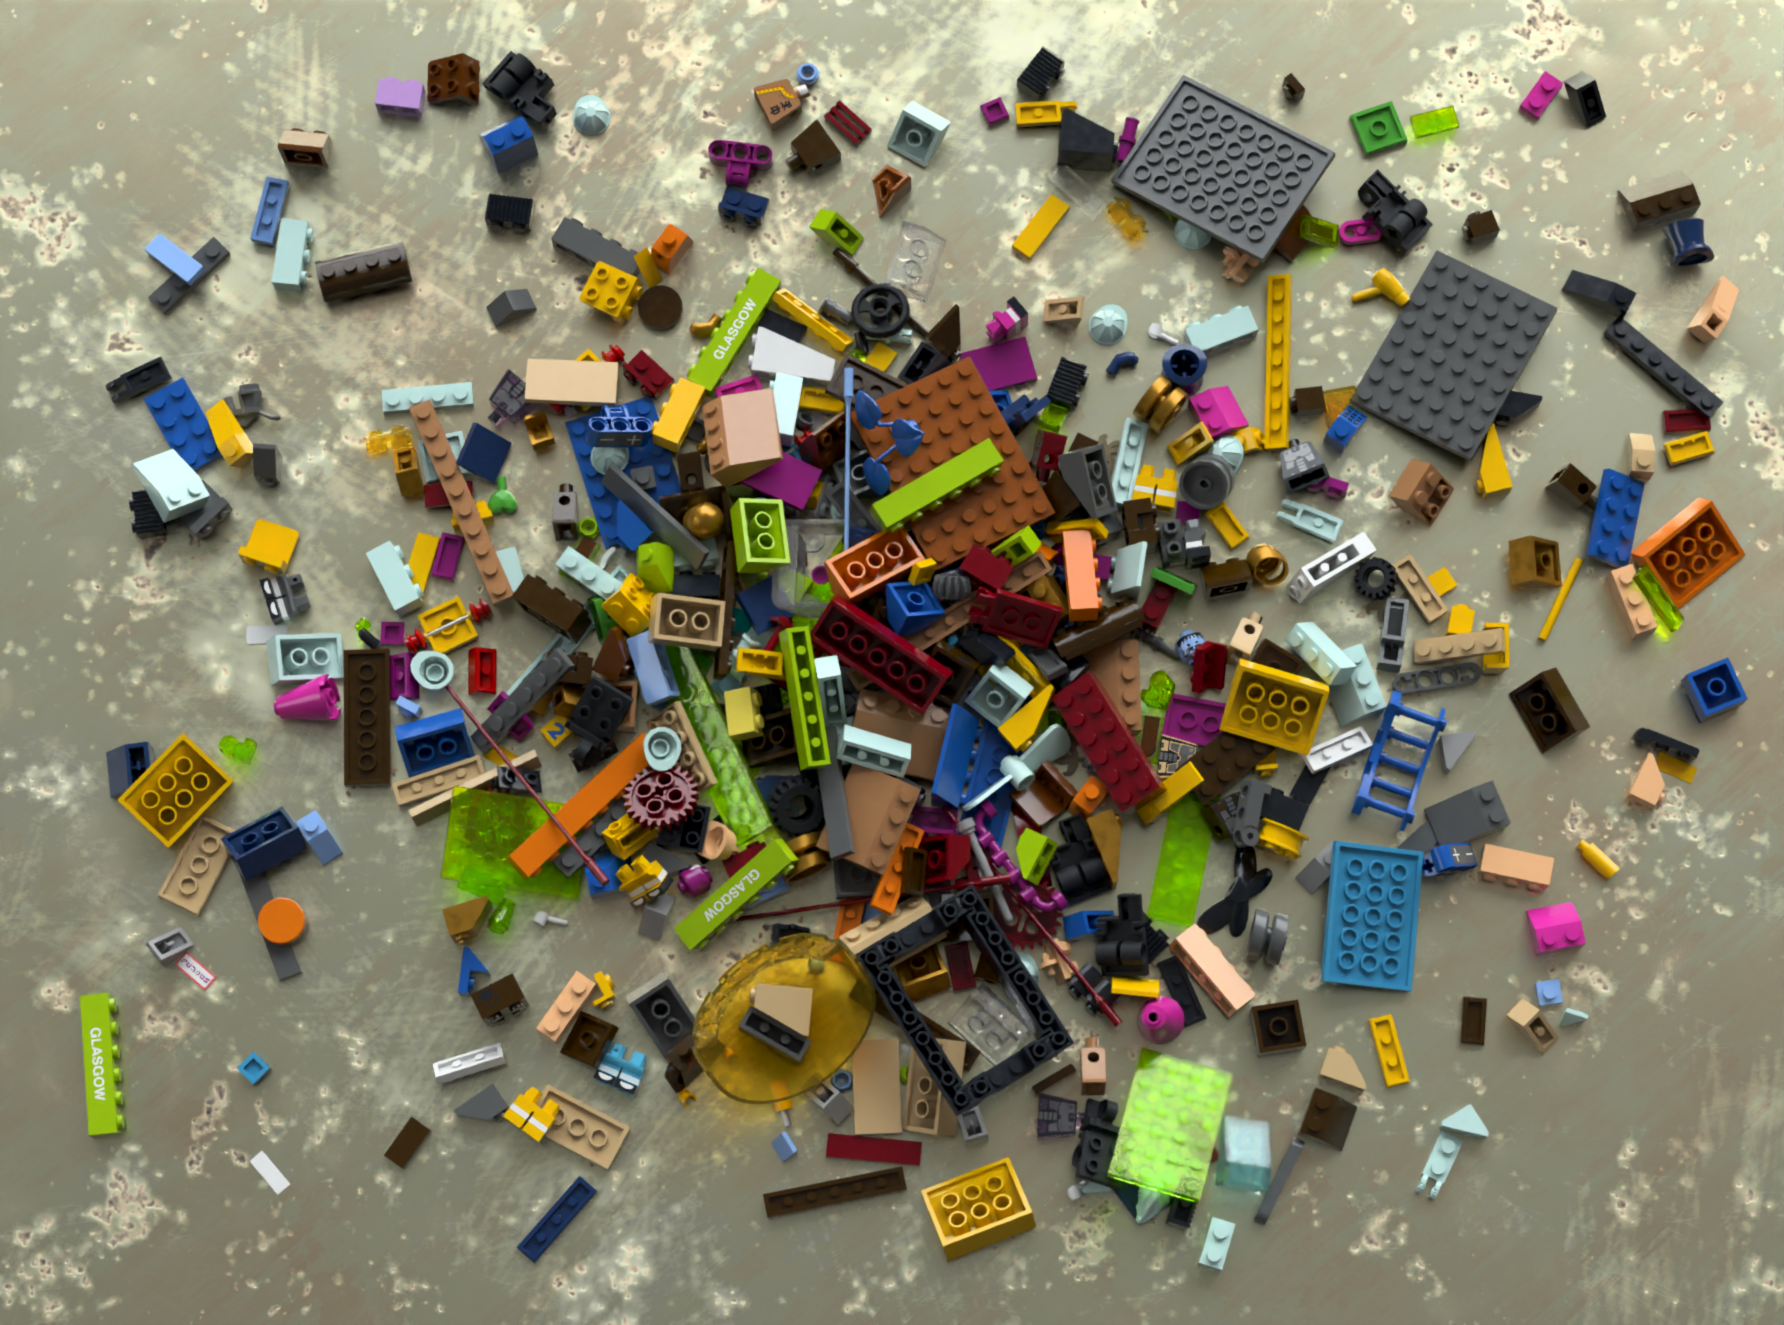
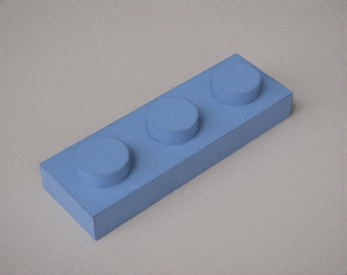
M266 176L250 238L252 242L274 246L289 188V181Z

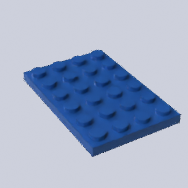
M652 396L622 404L626 405L629 417H645L652 424L655 421L659 422ZM601 411L567 421L565 425L605 549H609V547L617 544L620 540L617 537V503L620 500L601 483L605 475L597 472L592 466L590 457L593 447L589 446L584 440L589 420L593 417H600ZM650 434L646 446L629 447L628 464L622 472L632 480L631 469L652 465L657 489L645 492L655 502L659 504L658 497L683 493L670 451L653 444V434ZM641 520L653 534H656L654 530H652L643 520Z

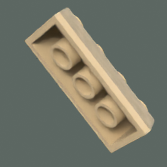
M912 896L896 905L892 915L889 916L881 913L839 936L845 958L868 981L869 978L854 955L893 931L896 933L931 912L930 904L923 897ZM946 932L941 933L889 965L890 968L946 938Z
M935 1038L962 1080L966 1042ZM911 1046L902 1130L956 1136L958 1116H955Z

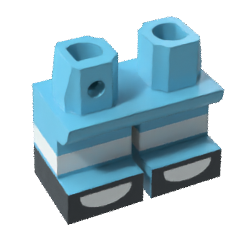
M614 1043L609 1053L606 1052L593 1078L597 1082L612 1088L615 1087L616 1090L636 1098L646 1072L644 1066L647 1057L635 1051L630 1062L623 1060L622 1058L627 1048Z

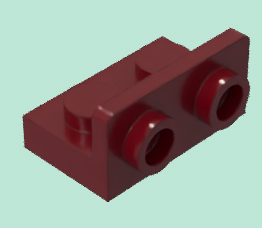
M643 350L628 364L625 362L622 365L624 377L631 383L635 381L640 386L639 390L648 398L652 396L657 400L675 382L674 378Z

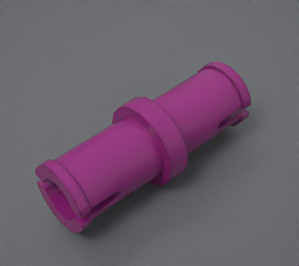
M1126 117L1123 133L1119 136L1118 140L1120 142L1116 156L1118 163H1123L1132 147L1136 144L1135 135L1140 122L1136 118Z

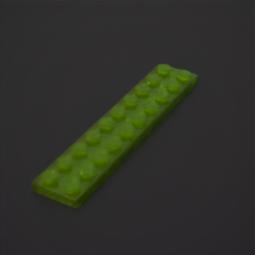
M665 645L680 693L679 697L668 700L667 703L671 705L675 701H681L718 782L708 791L724 825L735 833L737 838L736 847H739L776 825L770 816L766 802L736 739L728 736L727 720L693 648Z

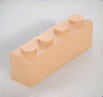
M1196 923L1179 935L1168 946L1228 1018L1233 1016L1256 996L1251 985L1241 978L1237 969L1224 958L1221 950L1213 945L1207 938L1205 931L1199 928Z

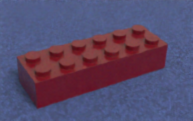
M839 594L831 599L810 632L812 641L833 655H837V658L922 715L930 709L953 674L951 670Z
M1087 672L1051 697L1121 813L1130 816L1167 791V788L1096 675Z

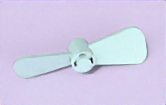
M1053 724L1020 757L1017 755L1006 756L1001 761L1000 767L1004 777L962 807L963 810L968 811L975 807L1007 781H1010L1018 791L1027 788L1035 779L1033 771L1037 770L1046 760L1052 762L1069 751L1071 740L1067 731L1060 724Z

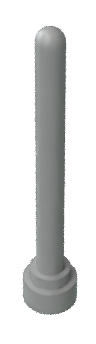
M970 817L955 824L959 833L970 836V847L984 877L994 876L974 833L976 831L974 828L976 824L973 818ZM999 885L989 886L1004 921L1011 923L1013 916Z

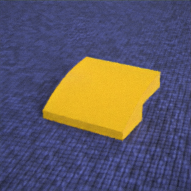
M1129 976L1111 977V993L1159 998L1158 979Z

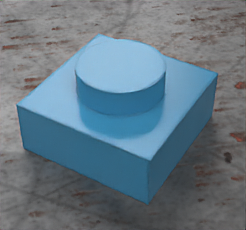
M254 1051L237 1067L254 1086L271 1070Z

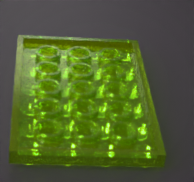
M453 786L440 879L578 900L583 866L567 879L552 864V861L549 863L546 860L541 865L543 870L534 878L529 876L523 879L506 858L550 818L534 798ZM542 800L553 814L565 804ZM579 829L574 834L577 838L583 831ZM563 844L557 851L561 853L566 846Z
M1142 1047L1107 1177L1199 1203L1233 1073Z

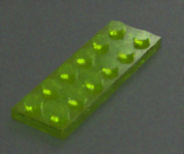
M1192 792L1169 810L1147 913L1152 920L1189 928L1194 922L1212 837V830L1199 810L1203 805ZM1220 794L1207 805L1218 801L1220 799Z

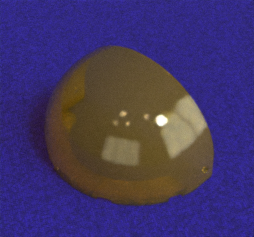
M801 933L782 937L780 942L771 946L764 944L753 950L731 966L718 979L719 985L713 993L708 992L697 1012L692 1031V1037L694 1038V1047L692 1048L694 1056L715 1086L729 1098L748 1104H769L796 1097L831 1077L850 1059L862 1043L871 1025L876 1005L875 988L872 979L850 948L839 939L834 940L828 938L825 934ZM756 983L813 989L809 1036L806 1037L812 1042L799 1065L738 1030V1026L750 1006L753 1007V1003L749 1002L750 988H755Z

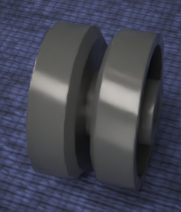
M1205 454L1198 456L1184 469L1180 476L1179 488L1182 497L1189 505L1197 509L1207 510L1215 508L1229 496L1234 487L1235 475L1233 468L1227 460L1219 455Z
M1256 908L1247 946L1246 959L1258 961L1262 956L1263 948H1266V963L1279 965L1282 951H1284L1286 945L1289 915L1276 913L1271 926H1268L1270 917L1268 910Z

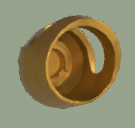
M703 502L690 508L683 519V527L698 541L718 536L724 526V515L721 509L710 502Z
M1263 543L1253 547L1247 554L1246 562L1252 577L1260 583L1277 585L1286 579L1289 572L1288 562L1275 547ZM1283 562L1281 574L1274 579H1267L1266 576L1275 573Z

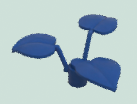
M859 390L855 401V411L859 422L868 430L874 429L876 425L878 427H892V437L896 441V444L879 456L877 460L869 457L864 462L863 473L867 484L876 494L882 496L890 488L891 477L887 468L881 464V461L896 448L905 457L913 455L920 446L925 432L921 431L916 421L912 419L906 421L899 418L890 423L880 422L882 413L878 404L868 394Z

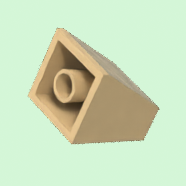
M759 983L755 984V988H750L749 1002L753 1003L755 1009L802 1036H809L813 989Z

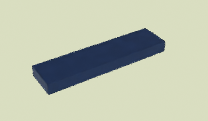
M579 1176L516 1248L535 1264L598 1191Z

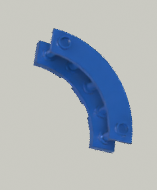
M1393 690L1383 715L1384 719L1370 750L1361 777L1360 789L1357 790L1351 813L1360 816L1363 807H1371L1402 818L1400 830L1404 831L1407 823L1412 824L1416 811L1412 809L1437 735L1439 731H1444L1447 719L1444 718L1446 709L1442 707L1436 718L1403 706V703H1400L1402 693ZM1395 715L1398 717L1402 715L1434 726L1429 740L1426 741L1395 730L1394 726H1391ZM1393 738L1424 749L1420 765L1418 766L1385 754L1386 751L1382 749L1386 739L1390 740ZM1385 763L1416 774L1412 789L1410 790L1377 778L1378 775L1374 774L1377 764ZM1377 787L1408 798L1406 808L1402 809L1372 798V795L1368 794L1370 788Z

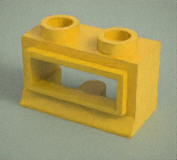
M1485 623L1482 631L1502 628L1505 637V653L1483 655V674H1503L1506 669L1510 668L1509 623Z
M626 812L624 816L611 823L601 833L611 853L622 860H626L656 837L658 830L654 828L651 832L647 825L639 835L630 834L640 826V823L634 824L633 819H629ZM626 837L628 843L623 846L621 840Z

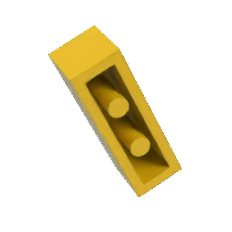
M681 377L677 384L672 385L669 392L670 399L668 403L664 402L662 405L659 422H654L651 434H653V444L676 453L679 452L705 398L704 386Z

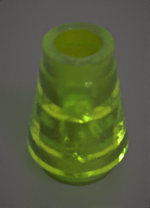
M503 898L502 902H500L488 918L489 923L487 927L491 931L503 935L505 931L509 930L516 904L510 899Z

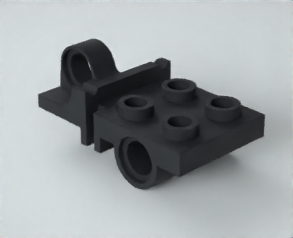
M510 51L482 83L484 88L516 110L519 109L521 115L526 119L531 118L539 125H542L544 121L550 123L557 115L554 106L543 99L552 87L555 86L552 79L546 72L543 73L540 68H535L533 63L520 53L516 55Z
M1377 169L1358 190V196L1365 204L1373 205L1362 216V219L1367 222L1373 216L1375 220L1372 223L1405 254L1433 224L1425 217L1428 211L1423 202L1418 199H1411L1409 201L1404 196L1407 192L1404 190L1400 193L1398 190L1401 186L1395 187Z
M595 675L591 678L570 715L572 717L564 725L565 728L583 738L572 758L581 763L586 762L594 768L611 742V738L615 735L617 728L629 712V707L634 700Z
M1082 813L1060 820L1058 822L1067 843L1057 846L1053 854L1056 860L1050 863L1068 904H1073L1111 889L1106 870L1097 854L1096 846H1088L1087 844L1093 841L1090 836Z
M1122 893L1117 895L1119 916H1101L1097 919V923H1095V927L1102 928L1096 931V935L1099 937L1095 951L1096 962L1101 966L1102 976H1147L1149 974L1146 929L1139 928V926L1147 922V915L1144 914L1142 907V895Z
M1089 1098L1086 1101L1083 1125L1079 1129L1083 1131L1078 1135L1081 1141L1075 1148L1072 1157V1165L1076 1167L1075 1177L1118 1190L1122 1188L1128 1143L1124 1141L1132 1137V1131L1112 1125L1118 1113V1103L1107 1099L1097 1101Z

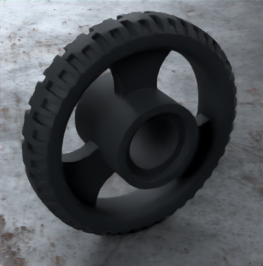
M875 283L862 289L856 295L851 307L852 319L857 329L866 336L876 339L888 338L899 333L906 325L910 314L909 302L905 294L899 288L885 283ZM874 293H889L888 298L876 296L870 302L866 300L868 296ZM901 305V316L894 325H891L889 322L893 316L892 307ZM880 308L885 309L883 313L875 312L877 309ZM864 312L870 313L871 321L878 325V327L873 329L865 325L859 314Z

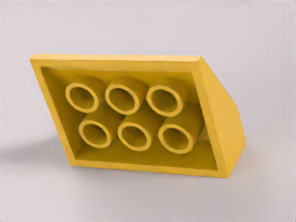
M1239 658L1219 730L1308 756L1330 692L1329 686L1325 683Z
M182 733L117 801L169 848L222 794L233 780Z
M1009 1157L920 1190L948 1261L1036 1227L1032 1210Z

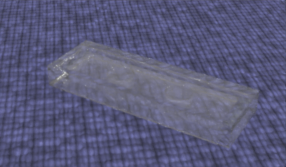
M1056 164L1045 175V178L1093 221L1109 206V202L1067 165Z

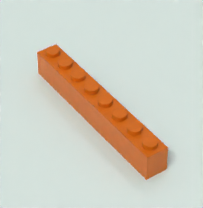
M644 733L638 735L553 814L574 840L576 839L574 834L579 829L585 831L593 823L591 818L594 815L598 814L601 816L610 807L607 804L613 798L617 801L625 794L624 787L629 784L628 781H636L634 774L642 776L643 768L651 769L646 761L643 750V742L646 736ZM549 818L515 849L506 860L523 879L529 876L534 878L543 870L541 865L546 860L549 863L560 854L557 850L563 844L567 847L571 843L551 818Z

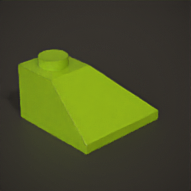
M659 542L639 545L636 551V576L641 578L644 586L650 592L655 594L673 592L674 549Z

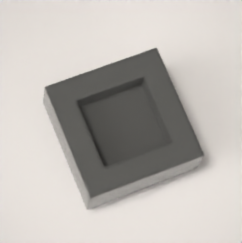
M652 465L630 470L632 481L644 492L657 489Z

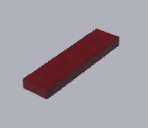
M828 1133L826 1157L920 1166L922 1142Z

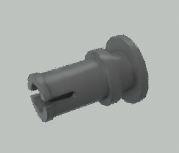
M827 295L819 307L818 314L820 315L823 311L827 313V317L832 316L848 326L852 319L851 312L838 305L837 301L829 300L831 295Z

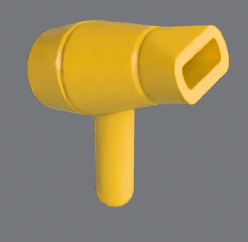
M1385 268L1379 269L1373 275L1371 281L1375 287L1355 293L1351 297L1353 302H1359L1385 294L1401 307H1404L1406 302L1410 300L1395 276Z

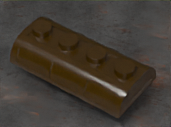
M403 240L315 261L320 289L325 303L412 282Z
M1123 596L1117 599L1115 605L1109 608L1102 606V611H1098L1097 620L1073 621L1074 624L1067 628L1065 625L1057 627L1050 640V644L1061 658L1066 657V660L1069 661L1142 627L1143 623L1141 621L1145 617L1135 599Z

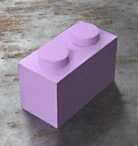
M393 77L379 78L375 100L377 111L422 117L426 93L424 85L417 80L405 82Z

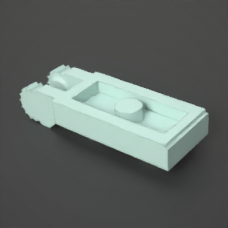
M1283 499L1282 505L1298 512L1296 517L1280 511L1276 515L1279 520L1335 543L1343 520L1303 503L1299 504Z
M1443 1131L1440 1132L1421 1173L1422 1177L1416 1192L1421 1194L1428 1178L1436 1181L1430 1191L1429 1198L1435 1200L1463 1143L1462 1140Z

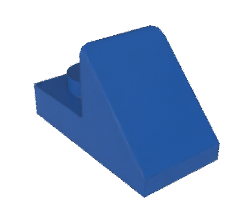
M464 946L458 994L470 997V991H474L476 981L472 974H491L470 948Z

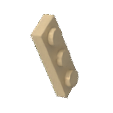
M1411 554L1392 565L1396 568L1395 572L1398 573V580L1428 624L1448 612V608Z

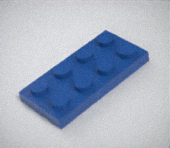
M183 377L144 398L147 407L171 449H174L195 472L223 457L217 448L208 420Z
M1610 468L1603 469L1586 556L1617 568L1629 565L1645 485L1644 482Z

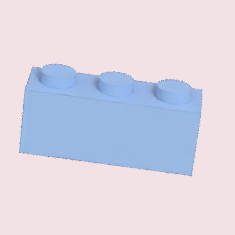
M648 630L626 640L629 654L635 666L634 673L641 685L643 700L646 702V705H659L679 697L680 692L665 645L648 643Z

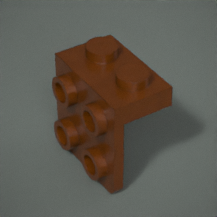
M464 53L430 61L428 64L427 101L435 104L459 98L471 105L479 103L480 61Z
M1046 760L1037 770L1034 781L1022 791L1014 789L1009 797L1035 826L1042 827L1067 810L1078 791L1062 776L1055 766Z

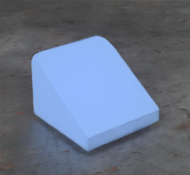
M785 1131L771 1142L782 1162L790 1159L798 1152Z

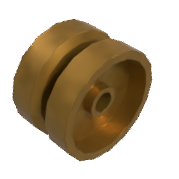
M1163 375L1150 386L1133 411V415L1142 422L1150 418L1149 427L1158 434L1176 417L1188 397V394L1179 387L1170 392L1172 382Z
M817 832L804 834L786 842L787 846L799 860L794 864L795 869L786 876L781 875L784 883L788 884L805 879L831 864L827 852L815 847L820 837Z

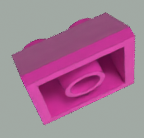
M1229 386L1211 388L1189 398L1188 408L1197 424L1203 421L1213 442L1221 436L1249 426Z
M1572 902L1526 910L1536 956L1578 949L1586 944L1581 920Z

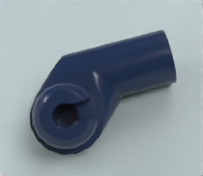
M1132 351L1119 353L1114 356L1106 372L1115 377L1122 365L1135 366L1139 358Z

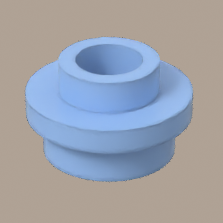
M805 63L797 70V79L802 84L812 85L819 78V71L813 64ZM809 72L812 74V76L806 78L804 77V74Z

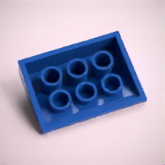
M952 704L932 787L931 806L937 808L946 806L948 809L959 810V806H964L967 793H963L964 785H969L972 771L968 770L970 762H975L977 749L973 748L975 740L980 741L983 727H979L978 718L957 704Z

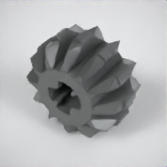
M956 573L937 574L932 582L933 595L936 598L948 600L967 599L970 597L971 591L970 577Z

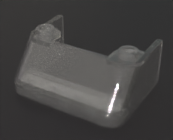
M785 519L790 564L773 569L772 601L780 610L806 618H820L829 603H821L820 599L814 595H804L806 553L819 552L824 547L825 535H843L844 519Z

